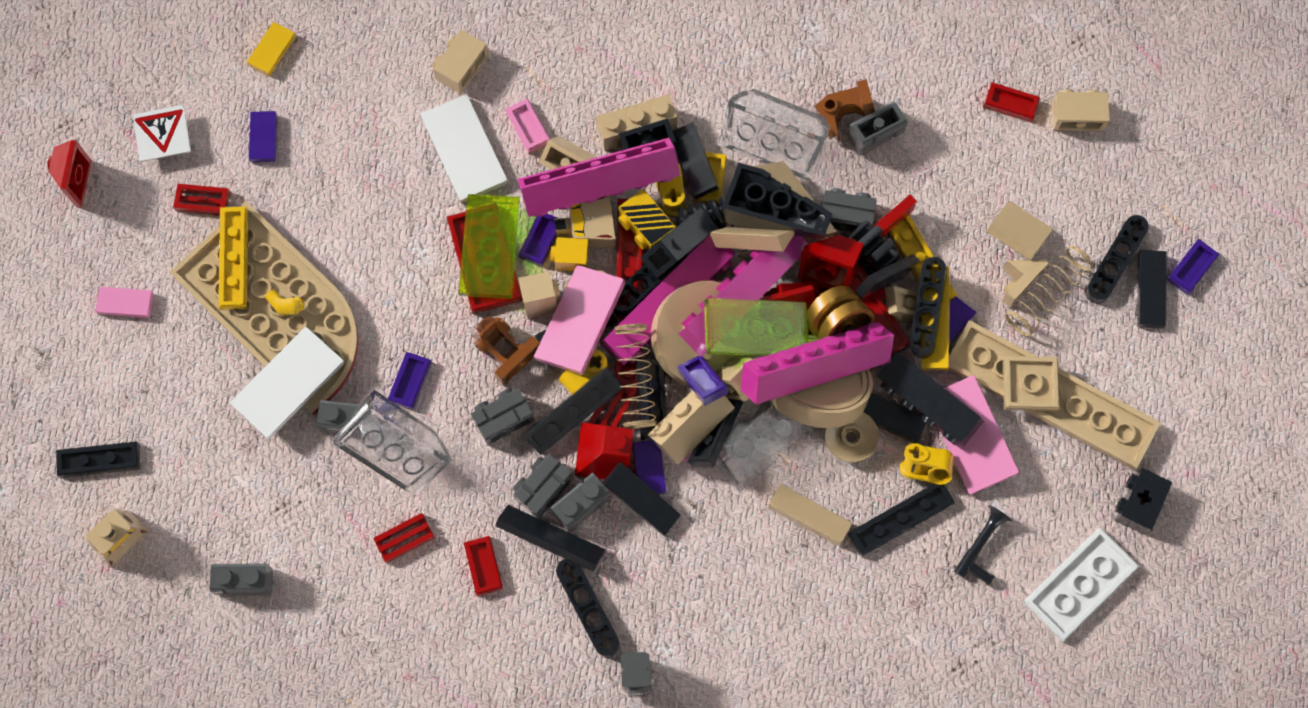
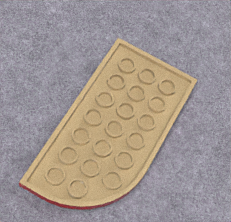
M246 201L241 207L246 206L248 208L247 309L220 310L218 307L220 226L169 273L264 367L305 326L334 351L345 364L304 404L315 415L318 413L320 401H330L344 386L353 370L358 353V330L354 314L341 292ZM275 289L283 299L300 297L304 301L305 307L298 314L282 316L266 300L265 295Z

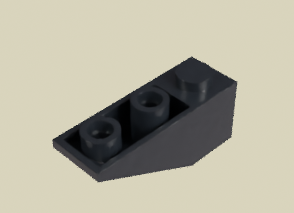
M699 208L640 258L658 278L718 227L706 212Z

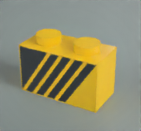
M644 189L619 206L618 220L625 230L630 229L634 233V239L642 250L645 248L650 250L676 228Z

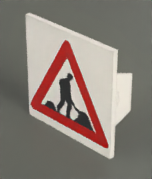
M184 105L133 115L140 162L191 152Z

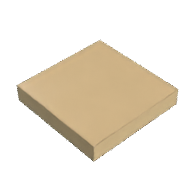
M1009 201L986 232L1031 260L1053 229Z
M1004 356V410L1058 411L1060 409L1058 357Z

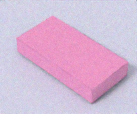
M528 98L505 109L528 154L546 146L550 138Z
M99 287L95 312L101 315L150 318L154 293L151 290Z

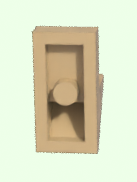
M1045 259L1007 261L1003 270L1013 279L1004 288L1006 295L1002 301L1008 307H1011L1044 271L1048 262Z
M896 286L885 289L887 298L885 305L888 308L889 314L893 315L897 323L913 322L918 292Z

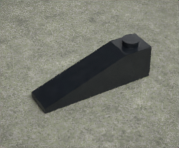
M739 162L721 207L724 223L742 228L794 231V235L822 239L825 237L832 217L831 212L808 197H802L794 192L786 183H780L771 177V174L766 170Z

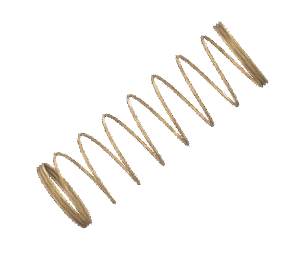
M1069 246L1066 249V254L1072 264L1074 263L1080 269L1088 271L1086 274L1093 269L1094 265L1091 258L1083 250L1075 246ZM1069 249H1074L1083 258L1085 257L1090 263L1091 268H1089V265L1086 268L1079 264L1071 256ZM1051 265L1052 271H1053L1058 277H1060V276L1053 270L1052 266H1055V267H1057V268H1059V267L1056 266V265ZM1059 268V269L1067 276V278L1069 279V281H1067V280H1065V279H1063V280L1066 281V282H1068V283H1071V285H1072V284H1078V283H1080V281H1081V275H1086V274H1080L1079 270L1077 269V271H1078L1077 274L1080 275V281L1077 282V283H1072L1071 280H1070V278L1068 277V275H1067L1061 268ZM1053 287L1054 289H1056V290H1058V291H1060V292L1063 293V299H1062L1061 301H1055L1054 298L1052 297V299H1053L1052 301H1054V303H1055V302H1062V301L1064 300V293H1070L1071 291H1069V292H1064L1063 290L1061 291V290H1059V289ZM1026 292L1027 298H1028L1033 304H1035V303L1028 297V295H1027V293H1029V294H1031V295H1033V294L1030 293V292ZM1033 295V296L1042 304V306L1044 307V308H1042V307L1038 306L1039 308H1041V309H1043V310L1046 311V318H1047V317H1048V316H1047V311H1054V310L1056 309V303H1055V308H1054L1053 310H1047V309L1045 308V306L1043 305V303H1042L1035 295ZM1018 301V302H1017V304H1018V306H1019L1020 308H1021V306L1019 305V302L1022 303V304H1024L1026 307H1028L1025 303H1023V302H1021V301ZM1030 309V311H1031V312L1034 314V316L1036 317L1035 319H1037V321H1038V320H1046V318H1045V319H1038L1037 316L1035 315V313ZM1009 310L1005 315L1012 328L1024 336H1031L1033 329H1037L1032 328L1021 315L1012 310ZM1008 314H1010V316L1016 322L1018 321L1012 315L1020 319L1025 324L1021 325L1028 328L1030 334L1019 329L1011 321Z
M627 324L615 327L614 332H616L615 335L639 334L647 336L636 332L645 331L648 328L646 324ZM641 341V342H638V343H634V344H630V345L616 346V348H620V347H637V348H644V349H647V350H648V352L645 353V354H643V355L636 356V357H632V358H627V359H619V360H617V361H627V360H629V361H644V362L650 363L649 361H646V360L633 359V358L641 357V356H644V355L648 354L650 350H649L648 348H645V347L632 346V345H636V344L642 343V342H644V341ZM649 366L644 367V368H642V369L634 370V371L618 373V374H642V375L651 376V375L645 374V373H631V372L643 370V369H645V368H648ZM651 376L650 379H648V380H646V381H643V382H640V383H636V384H631V385L620 386V388H622V387L648 388V389H651L652 392H653L654 390H653L652 388H649V387L633 386V385L641 384V383H644V382H647V381L651 380V379H652V376ZM650 392V393H648V394H645V395H642V396H638V397H633V398H628V399H622L621 401H646V402H651V403H653V405L650 406V407H647V408H644V409H640V410H636V411L625 412V413H622V414L651 415V416H654V417L656 418V416H655V415H652V414L633 413V412L642 411V410L651 408V407H653V406L655 405V403L652 402V401L635 399V398H639V397H643V396L649 395V394H651L652 392ZM654 418L652 420L627 422L623 424V428L651 427L657 425V421Z

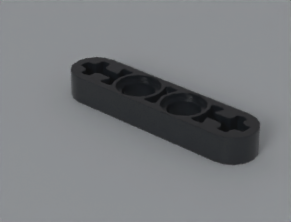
M1130 216L1122 226L1085 289V295L1090 302L1095 304L1103 303L1112 293L1148 232L1149 224L1143 216ZM1135 223L1138 224V231L1133 238L1128 237L1133 228L1132 226ZM1117 244H1127L1130 248V253L1127 255L1120 254L1116 248ZM1104 265H1115L1118 271L1117 275L1110 276L1105 273ZM1102 280L1105 281L1106 284L1101 290L1102 293L1099 296L1095 295L1094 288H1097Z
M688 253L658 278L644 264L626 281L619 300L624 301L630 292L632 296L628 299V307L625 305L619 307L617 301L613 312L618 316L629 315L687 257ZM638 280H643L648 284V289L641 292L636 290L633 284Z
M938 257L926 259L921 269L910 337L911 351L914 356L920 359L930 357L936 347L947 277L946 265ZM934 265H938L939 270H941L935 274L936 283L931 282L932 275L930 270H928L933 269ZM928 289H934L938 292V296L933 301H926L923 298L924 292ZM922 315H932L934 317L933 323L926 327L920 325L919 319ZM921 332L926 334L925 341L929 345V347H924L923 351H919L918 346H916V344H921Z
M563 559L556 568L558 579L595 650L602 657L609 658L614 656L619 650L620 643L611 623L580 565ZM564 566L575 567L576 570L573 571L576 581L582 578L583 582L576 583L568 589L567 585H571L572 582L567 575H561L564 572ZM584 588L589 592V599L586 602L578 603L574 600V593L577 589ZM593 612H597L602 616V623L595 628L590 627L586 622L587 616ZM606 626L609 631H604L606 638L615 641L612 644V650L609 652L606 648L600 649L599 646L603 644L600 635L598 634L596 638L592 635L593 633L601 632Z

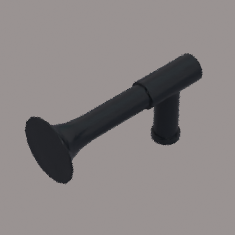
M988 505L990 515L985 527L953 571L962 578L969 571L985 582L987 586H989L995 576L974 562L996 528L1003 522H1012L1010 517L991 505Z

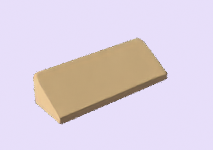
M725 227L710 233L715 247L780 252L785 250L795 234L794 231L733 227Z
M780 484L768 505L769 509L840 547L852 525L850 521Z

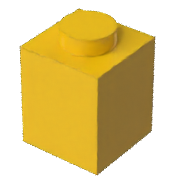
M556 237V246H551L550 261L555 262L556 271H574L577 265L588 268V239Z

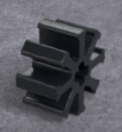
M864 221L846 238H852L863 243L860 257L861 267L867 273L870 271L873 274L896 263L900 258V254L891 249L895 246L891 238L888 240L882 238V228L878 225L872 228L869 221Z

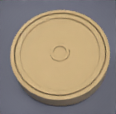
M698 281L676 289L662 301L653 318L651 342L656 359L670 377L683 385L689 386L679 373L678 366L699 355L678 335L684 328L681 323L692 312L697 315L702 310L699 305L709 295L714 298L719 293L716 288L720 282ZM752 307L703 355L715 373L732 357L755 358L759 345V326Z
M814 335L793 336L779 342L769 355L819 339ZM867 369L770 401L780 412L799 423L819 428L841 427L855 421L864 412L872 392L873 379L870 370Z

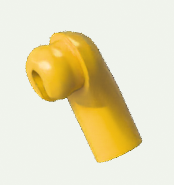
M275 289L265 295L266 300L282 316L298 314L305 307V303L300 297L283 299Z

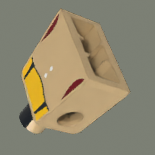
M610 195L600 197L592 203L582 202L575 204L569 208L570 217L555 219L556 235L572 233V238L588 239L589 247L615 248V232Z
M113 509L86 534L85 538L96 554L109 567H112L149 530L130 511Z

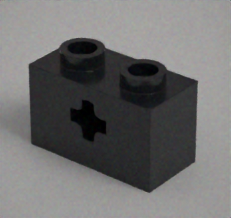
M668 118L619 133L621 151L669 138L676 152V140Z
M1141 468L1136 474L1131 473L1125 485V488L1129 490L1125 498L1121 497L1115 507V512L1118 513L1115 521L1143 535L1148 534L1155 525L1173 482L1144 468ZM1139 496H1142V497H1143L1142 502L1145 503V504H1143V505L1139 504V502H1140V499L1138 498Z

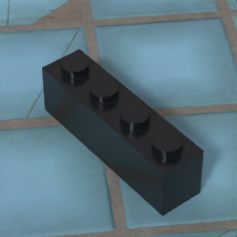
M899 352L894 354L890 362L877 375L882 381L881 388L891 396L895 392L903 398L900 403L912 412L915 409L919 410L924 414L921 419L933 429L938 425L945 431L942 436L954 446L957 442L965 446L984 423V420Z

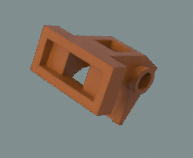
M867 79L857 81L858 87L828 94L815 105L817 115L814 117L822 129L827 127L826 132L830 140L835 138L838 143L841 142L838 124L843 116L856 113L865 117L875 112Z
M489 316L484 318L475 327L477 332L473 335L476 339L474 342L476 348L483 354L488 352L501 365L494 374L503 386L534 358L540 344L533 336L523 345L520 344L508 333L511 330L510 326L499 317L492 318ZM502 338L513 347L504 357L493 348Z

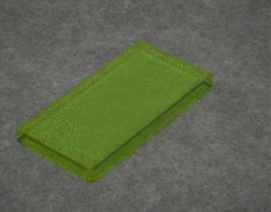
M468 194L459 296L512 299L520 197Z
M707 298L704 300L707 354L767 356L781 350L809 343L806 302Z

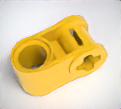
M680 164L678 166L681 176L674 177L669 182H656L662 209L666 215L671 217L678 216L679 208L682 207L685 210V193Z
M595 350L584 375L566 370L558 381L570 394H573L606 366L609 368L605 354ZM593 361L596 363L600 362L601 367H592L591 363Z
M916 443L906 446L904 451L905 460L901 462L899 467L900 473L904 477L932 482L937 485H944L952 480L954 456L949 450L927 447Z

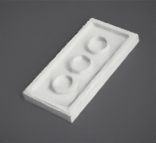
M467 94L420 114L461 204L508 184V180Z
M305 326L230 404L270 440L345 362Z
M1099 527L1022 603L1061 642H1064L1140 566Z

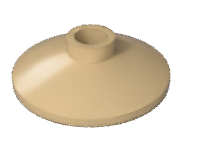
M864 412L859 418L847 425L825 429V442L829 451L836 458L845 462L855 463L867 459L878 445V428L873 419ZM852 434L855 436L856 441L848 442L846 436Z

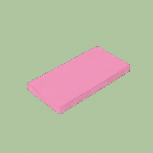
M577 265L534 358L537 361L584 375L626 284L625 280Z
M975 375L944 388L984 420V423L965 446L959 442L954 446L944 438L949 451L954 456L953 460L969 495H973L1019 474L1020 471ZM939 427L941 434H943L945 431Z

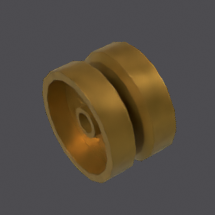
M840 285L830 288L813 301L807 310L805 323L812 334L820 340L827 336H833L875 323V317L873 312L850 287Z

